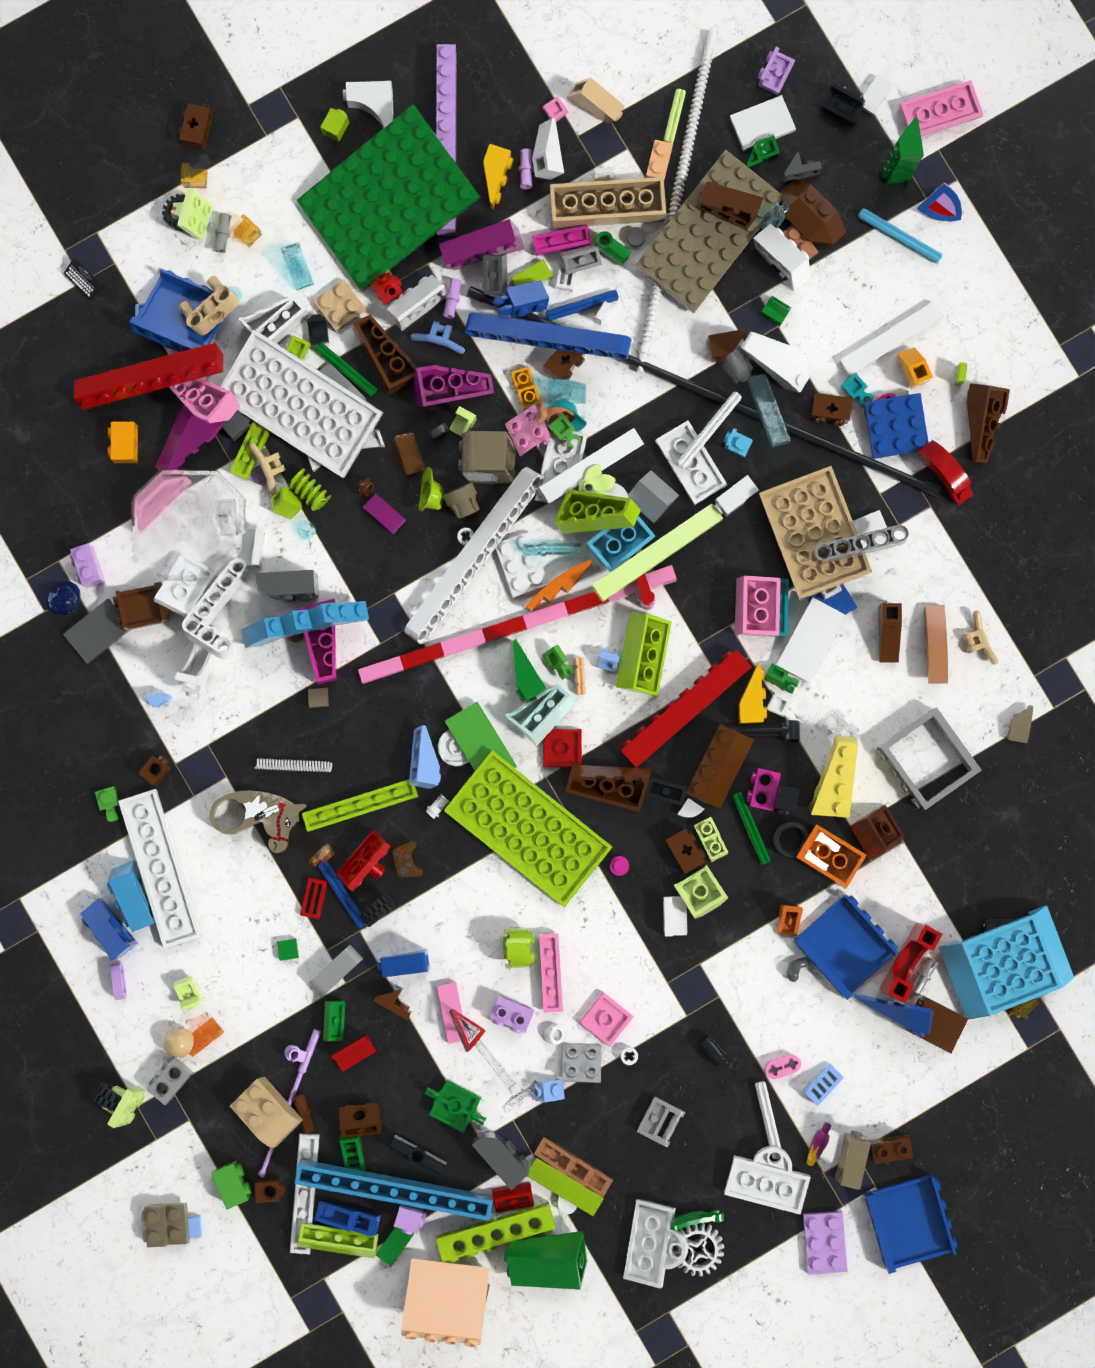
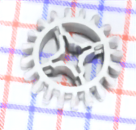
M700 1223V1227H697V1224H695L692 1228L687 1226L685 1231L683 1228L679 1229L687 1241L688 1249H690L689 1259H685L678 1266V1268L684 1266V1273L691 1269L692 1276L695 1275L696 1271H698L699 1276H702V1270L710 1274L709 1267H712L713 1270L717 1269L714 1262L721 1264V1260L717 1256H724V1253L720 1251V1249L724 1248V1244L719 1243L722 1241V1237L716 1236L718 1234L716 1229L711 1231L712 1226L710 1224L706 1228H704V1223ZM694 1234H702L696 1240L688 1238ZM707 1237L713 1242L712 1253L705 1248ZM674 1245L677 1248H673V1253L677 1254L676 1256H680L682 1253L681 1248L678 1245ZM699 1245H700V1247H701L702 1250H701V1251H700V1250H697V1251L695 1252L694 1246H695V1247H699ZM701 1257L708 1259L702 1263H694Z

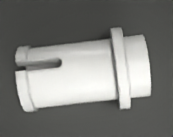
M440 794L430 807L427 806L426 812L433 819L436 816L439 817L438 814L450 802Z

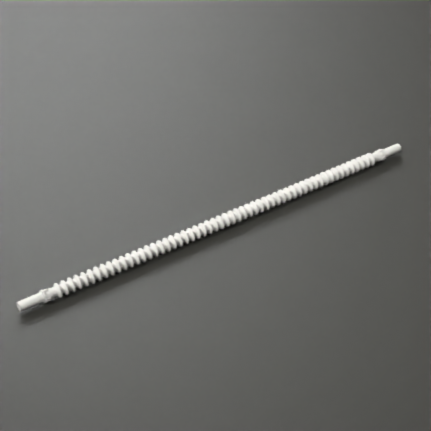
M713 29L709 30L706 46L703 48L701 68L698 69L700 73L697 74L699 78L696 79V89H694L695 94H693L695 99H692L691 114L688 116L690 118L687 121L689 125L686 126L688 130L685 131L687 135L684 136L686 140L683 141L681 161L678 162L680 166L677 167L679 171L676 172L678 176L675 177V180L677 182H674L676 187L673 188L675 192L672 193L674 197L671 198L672 203H670L671 208L668 209L670 213L667 214L669 217L666 219L667 222L672 219L679 210L678 208L681 207L679 203L682 202L680 198L683 197V194L681 193L684 192L685 177L688 176L686 172L689 171L687 167L690 166L689 161H691L689 156H692L690 151L693 148L691 146L694 145L695 130L698 129L696 125L699 124L697 121L700 119L698 115L701 114L699 110L702 109V99H704L703 94H705L704 89H706L705 84H707L706 79L709 78L707 74L710 73L709 68H711L710 63H712L710 58L714 53L713 44L716 30ZM654 282L655 286L652 287L653 291L651 292L652 297L649 298L651 302L648 303L650 307L647 308L649 312L646 313L648 318H645L647 323H644L646 328L643 329V339L640 340L642 345L638 350L640 354L639 359L642 362H646L647 355L650 353L649 344L652 343L650 339L653 338L651 334L654 333L652 329L655 328L656 313L659 311L657 307L660 306L658 302L661 301L659 297L662 296L660 292L663 291ZM638 366L636 372L643 373L644 370L641 366Z

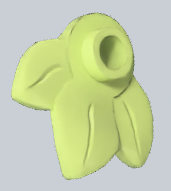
M594 465L586 471L585 479L580 482L578 490L608 495L606 491L613 487L615 478L602 474L601 466ZM590 485L591 491H587L585 486Z

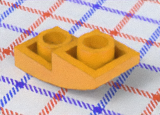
M529 366L511 372L523 409L541 403Z

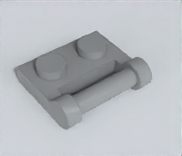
M654 1096L636 1131L668 1147L670 1144L669 1139L680 1118L684 1116L685 1111ZM670 1111L674 1114L661 1137L657 1134Z

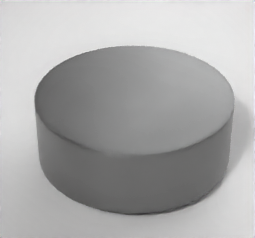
M639 227L631 228L627 232V243L632 247L642 246L645 242V232Z
M443 423L429 434L433 439H436L447 432L449 428Z

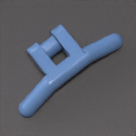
M433 322L430 334L413 333L410 336L412 341H428L448 347L459 354L465 352L462 346L449 340L452 326L440 325V322ZM437 332L444 333L443 337L437 336Z

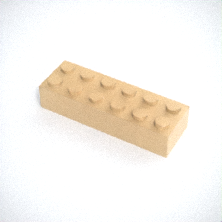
M664 177L550 184L552 228L665 221L666 218Z

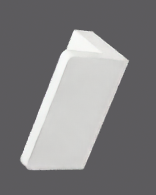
M256 527V529L243 528L239 558L243 559L248 567L262 568L266 530L263 527Z
M681 896L663 897L664 936L687 935V907Z

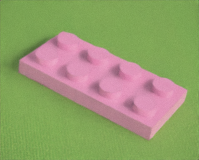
M971 80L901 102L899 105L906 127L914 118L918 117L921 137L982 118L983 116Z

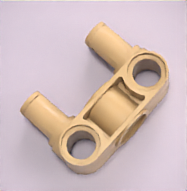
M211 276L207 280L214 293L205 299L195 310L187 301L179 305V309L186 317L187 325L200 336L206 335L217 324L222 322L239 303L238 297L229 287L223 285L216 276Z

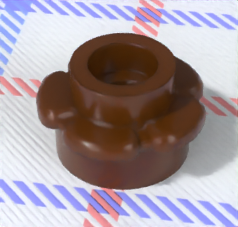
M369 478L361 480L357 486L359 495L369 496L374 489V483Z

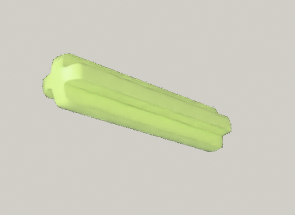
M677 89L675 92L664 142L672 144L674 142L686 91L683 89Z

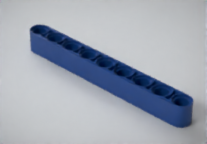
M469 313L464 331L467 335L477 338L623 360L628 359L632 341L630 337L621 334L481 313Z

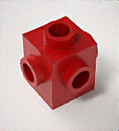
M389 272L379 275L377 280L370 284L384 305L394 299H398L400 294L403 293L400 288L402 285L401 281L396 275L393 277Z

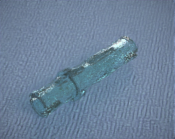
M540 542V544H523L524 556L536 555L540 557H546V555H580L581 545L580 543L549 544L545 542Z

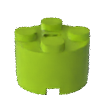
M528 928L504 929L503 933L507 934V937H503L504 959L508 961V964H505V968H523L534 964V952L530 951V944H533V932L528 931Z

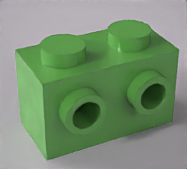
M236 1160L215 1169L211 1173L226 1210L250 1199L251 1187L248 1182L245 1183L243 1178L244 1170L241 1164H237Z

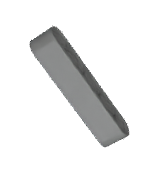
M896 525L822 543L815 548L814 556L818 563L826 564L900 546L907 542L909 531L903 525ZM897 531H902L905 534V537L903 539H897L895 538L894 533ZM877 536H883L886 539V542L883 544H878L875 541V538ZM863 540L867 546L860 549L856 546V542ZM845 545L848 550L845 553H839L837 547ZM824 549L828 551L829 555L826 558H821L818 556V552Z

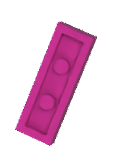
M588 225L532 236L536 256L591 244Z

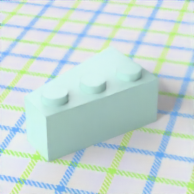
M556 684L537 695L536 699L527 704H522L521 708L504 716L511 726L537 746L573 707L575 702L568 692Z

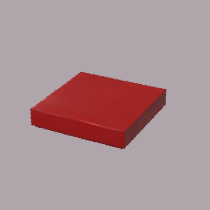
M552 729L543 739V768H572V765H582V729Z

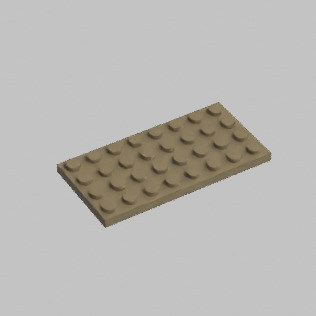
M725 150L634 267L694 314L782 201V194ZM707 181L716 182L728 188L763 197L757 217L748 229L695 208Z

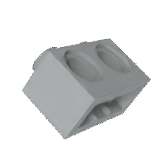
M174 1058L172 1061L168 1059L161 1067L163 1072L159 1076L155 1075L148 1083L151 1086L147 1091L164 1105H167L194 1073L177 1058ZM172 1068L179 1070V1077L172 1076ZM159 1083H164L167 1086L165 1093L159 1090Z

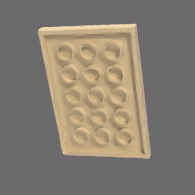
M832 466L759 493L799 600L872 573L866 554L826 564L818 563L815 559L814 551L819 544L858 535ZM857 541L856 546L863 549L861 541ZM845 545L837 547L839 553H845L848 550ZM824 549L818 552V556L821 558H826L829 555L828 551Z

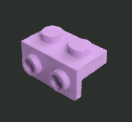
M776 47L774 52H769L765 61L768 64L766 68H761L757 78L760 79L759 87L779 95L795 60L779 53V48Z

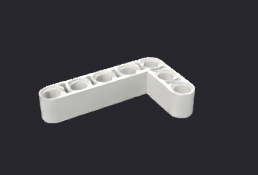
M235 558L229 562L182 622L184 633L189 640L221 660H227L232 657L233 648L231 642L227 637L209 625L248 576L246 563L240 558ZM237 568H242L239 572L234 571ZM226 582L231 583L229 586H223ZM213 597H220L217 601L211 600ZM203 611H207V612H208V613H207L206 615H204V616H201V615H200V613L203 612ZM196 626V629L192 631L188 630L189 627ZM207 636H211V637H212V638H211L210 640H208V641L203 640V639H204L205 637H207ZM222 646L228 647L224 651L219 650Z

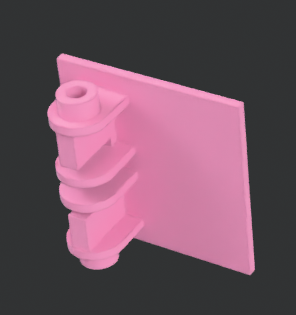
M536 404L505 423L519 456L541 442L544 445L550 442L551 435L545 423L537 424L538 408Z

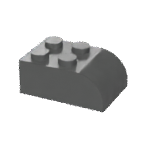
M314 570L255 573L259 588L273 599L284 600L285 603L295 602V599L314 601V598H319L318 574Z
M493 1131L482 1132L473 1138L472 1146L510 1190L529 1175L528 1160L523 1155L519 1156L516 1153L517 1148L510 1140L506 1141L500 1134Z

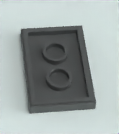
M108 598L63 635L83 660L89 664L130 630L124 631L123 626L119 627L117 615H120V611L115 608L112 601Z

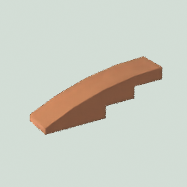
M925 605L926 626L924 630L928 684H948L945 605Z
M545 1137L534 1155L564 1175H568L601 1197H604L613 1182L612 1178Z

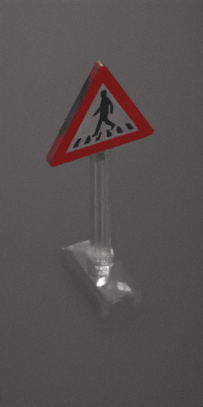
M454 1009L449 1011L465 1051L469 1052L475 1045L480 1054L509 1088L508 1091L512 1096L502 1106L506 1114L535 1094L534 1091L540 1087L536 1080L522 1089L480 1041V1038L486 1032L484 1028Z

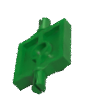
M447 1079L439 1092L428 1087L424 1093L435 1099L434 1106L429 1115L464 1133L467 1125L472 1120L482 1125L486 1120V1117L476 1113L477 1106L482 1097Z

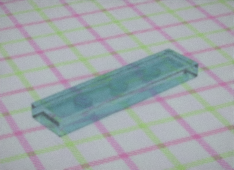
M766 374L749 377L747 383L771 447L789 444L791 440Z

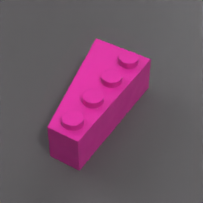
M335 599L315 603L297 609L298 611L309 610L319 604L334 603ZM336 626L304 632L317 684L337 680Z

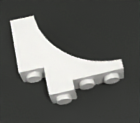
M211 627V628H213L214 630H216L217 632H219V633L221 634V632H222L221 629L215 628V627ZM207 636V637H205L203 640L208 641V640H210L212 637H211V636ZM194 643L184 668L177 672L175 680L180 682L181 691L186 692L185 696L197 698V695L203 696L208 674L212 675L216 656Z

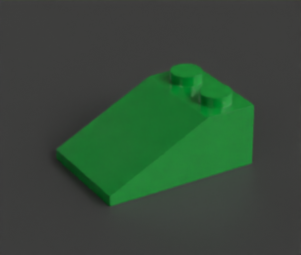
M515 639L513 640L516 685L518 688L515 691L521 701L525 700L528 703L535 699L537 695L546 691L547 688Z

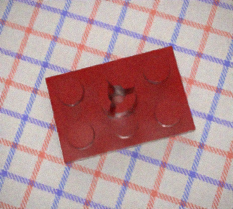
M373 829L340 867L336 875L351 891L361 885L367 874H370L374 879H378L385 870V867L379 864L378 861L387 854L391 846Z

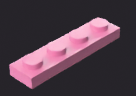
M558 933L539 934L543 1012H563Z

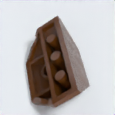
M794 179L780 192L782 194V215L807 241L834 245L846 234L847 231L838 211L811 184Z

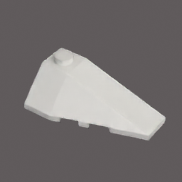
M750 332L741 347L786 390L800 393L810 377L807 358L793 346Z

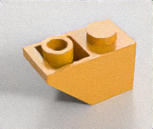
M915 347L897 354L911 389L926 384L933 378L926 359Z

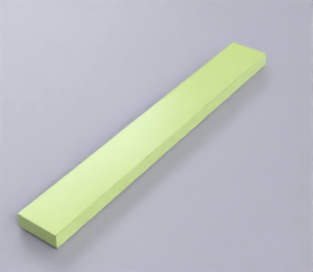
M710 504L594 583L591 588L601 601L604 602L722 521L723 517L713 504Z

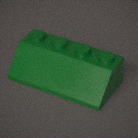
M918 117L911 121L899 137L884 167H882L883 178H886L887 184L909 181L924 156Z

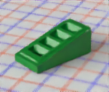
M340 1134L339 1143L345 1168L366 1171L360 1136L343 1138L342 1134ZM350 1148H357V1150L347 1151ZM358 1156V1158L349 1159L348 1157ZM360 1163V1166L350 1167V1164Z

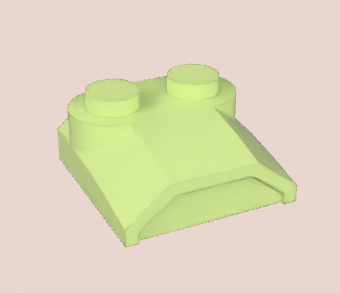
M707 865L674 885L695 919L714 910L728 899Z

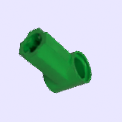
M602 231L597 235L595 244L598 246L599 252L606 254L622 266L630 256L631 251L616 241L607 231ZM606 239L609 244L602 245L599 240Z

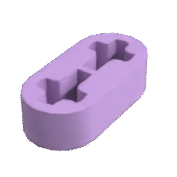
M122 962L112 963L110 972L115 1000L126 999L127 989Z

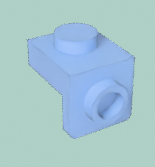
M562 1079L533 1082L535 1101L550 1102L565 1099Z

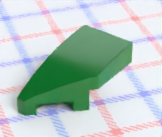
M774 133L755 142L746 163L747 167L761 163L763 159L780 153Z

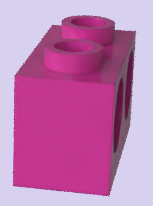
M759 768L752 772L750 783H753L751 791L748 790L746 802H749V807L773 811L781 773ZM763 774L769 777V783L766 786L760 783V777ZM759 793L765 796L763 804L756 802V796Z

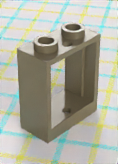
M851 1130V1133L845 1132L835 1179L841 1186L858 1190L861 1188L871 1144L861 1132Z

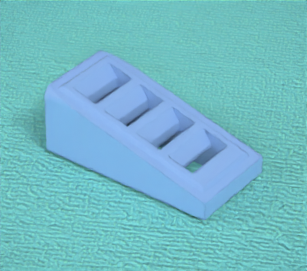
M829 1063L802 1091L818 1106L844 1077ZM828 1071L836 1077L835 1080L827 1074ZM823 1077L831 1083L829 1086L822 1080ZM818 1082L825 1088L824 1091L817 1086ZM813 1088L820 1094L818 1097L811 1091Z

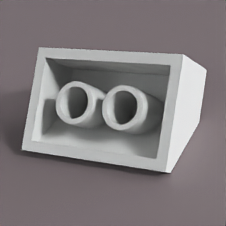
M433 275L423 277L418 282L419 285L415 288L407 289L403 293V297L399 300L394 299L389 303L387 312L401 331L445 299V286Z

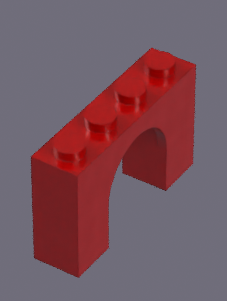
M916 922L879 990L905 1003L914 987L910 984V978L918 961L926 951H934L943 934L926 924Z

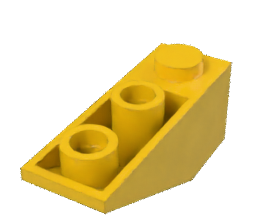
M489 144L483 162L490 207L494 209L495 203L499 204L501 198L499 191L501 186L504 187L506 184L507 176L505 174L507 169H511L513 158H511L510 150Z
M761 664L755 666L738 703L739 724L763 723L764 718H767V709L763 707L766 691L765 688H762L765 672L764 669H761Z

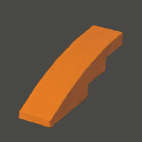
M589 559L555 578L526 605V609L533 612L543 599L550 603L561 589L569 593L592 565V561Z

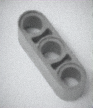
M349 945L316 975L309 984L323 997L363 958Z

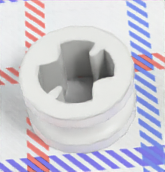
M462 528L457 535L458 541L464 546L468 541L467 539L466 542L462 541V533L465 532L466 534V532H469L470 538L474 535V532L469 528Z
M628 1046L620 1051V1059L626 1065H633L638 1059V1053L634 1048ZM626 1051L629 1053L633 1051L634 1055L632 1056L634 1058L632 1060L624 1059Z

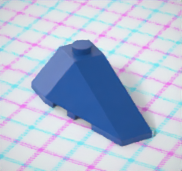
M854 994L855 999L913 1031V1035L924 1037L925 1034H930L934 1014L932 1009L910 1004L903 1005L894 1001H884L879 998Z

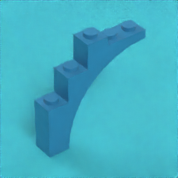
M365 601L340 604L337 602L324 603L309 610L291 611L281 617L264 618L241 629L245 648L257 647L308 631L349 623L365 622L369 620Z

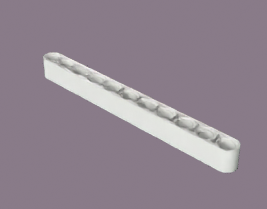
M528 467L520 471L405 627L406 635L420 644L428 640L537 493L538 488L542 486V475Z

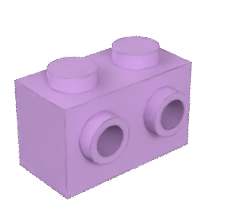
M88 543L70 549L72 554L70 555V561L73 566H76L78 573L75 575L79 584L90 588L105 583L94 546Z
M498 995L490 1019H493L492 1023L503 1027V1024L510 1026V1030L515 1033H526L534 1009Z
M401 1204L394 1227L400 1228L401 1232L406 1234H417L418 1228H423L427 1213L423 1212L424 1208Z

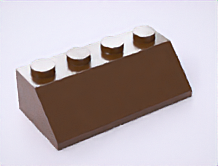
M719 723L687 787L686 794L720 808L754 739Z

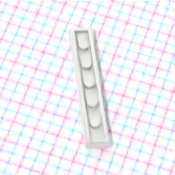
M934 300L848 354L839 362L850 377L938 322L945 315Z
M633 428L543 484L538 489L547 503L550 504L566 494L568 489L572 490L585 479L586 471L592 466L600 465L602 471L641 447L644 443Z
M299 1134L297 1169L300 1159L313 1162L318 1161L320 1134ZM295 1184L290 1253L310 1254V1248L297 1247L301 1223L313 1224L315 1188Z

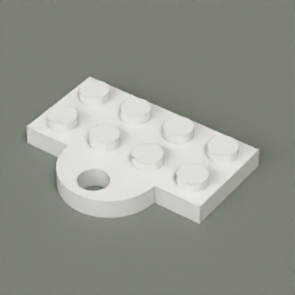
M767 1146L760 1149L755 1154L753 1160L734 1155L724 1195L801 1214L811 1177L808 1174L792 1170L791 1159L785 1150L777 1146ZM774 1152L779 1153L780 1159L778 1161H771L769 1159L770 1154Z
M641 1199L636 1200L623 1279L662 1288L665 1269L675 1268L684 1262L688 1253L687 1241L680 1231L670 1230V1222L674 1218L676 1208ZM674 1245H678L681 1248L682 1253L680 1256H676L673 1253Z

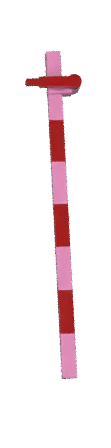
M671 565L643 574L604 602L601 601L595 592L588 593L358 669L361 681L365 684L634 594L637 603H640L643 609L650 610L655 606V595L651 590L676 582L677 578Z

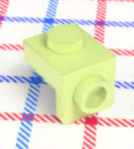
M192 976L173 982V987L181 1001L182 1010L193 1009L200 1004L201 994Z

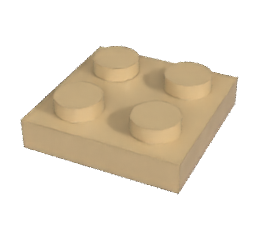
M344 279L313 301L336 333L367 311Z

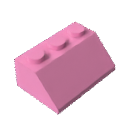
M756 576L736 578L735 635L779 636L780 578Z

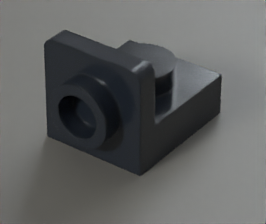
M315 314L311 315L310 318H306L311 345H318L320 342L324 344L329 343L328 326L325 316Z

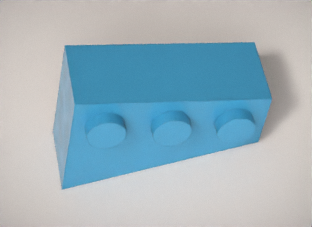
M134 860L113 868L107 882L110 893H114L116 897L115 904L117 909L122 910L124 914V924L126 927H130L131 932L152 925L155 920L147 894H144L140 886L142 881L134 873L133 867L136 866Z

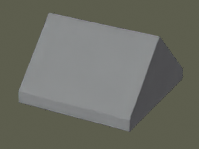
M651 470L639 480L628 494L629 498L640 508V512L653 524L679 496Z

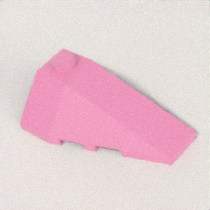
M200 378L169 386L195 417L208 423L230 420L241 406L231 391Z

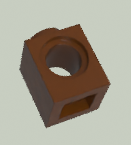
M152 755L138 774L153 786H158L171 767L167 765L169 761L163 756L159 755L157 757ZM158 764L160 772L155 775L152 772V767Z
M281 1178L259 1179L255 1182L256 1203L280 1202L282 1196L285 1195L284 1183L281 1184ZM267 1186H272L275 1189L274 1195H269L266 1192Z

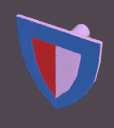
M946 183L936 188L917 207L926 216L939 221H959L962 216L960 199L955 191Z

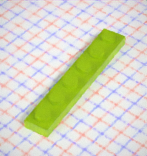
M405 780L304 812L302 816L307 832L419 796L416 787L409 785V780Z

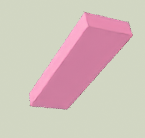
M452 982L438 985L437 989L448 1044L464 1041L452 1011L454 1009L463 1015L457 983ZM459 1019V1021H460V1023H461V1026H462V1028H463V1031H464V1033H465V1035H466V1038H467L466 1028H464V1024H463L462 1021Z

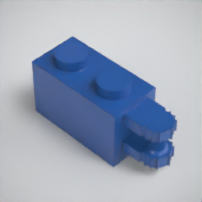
M542 280L506 288L505 295L496 297L493 303L495 307L504 306L497 310L499 316L511 315V317H522L529 313L546 310L549 296Z

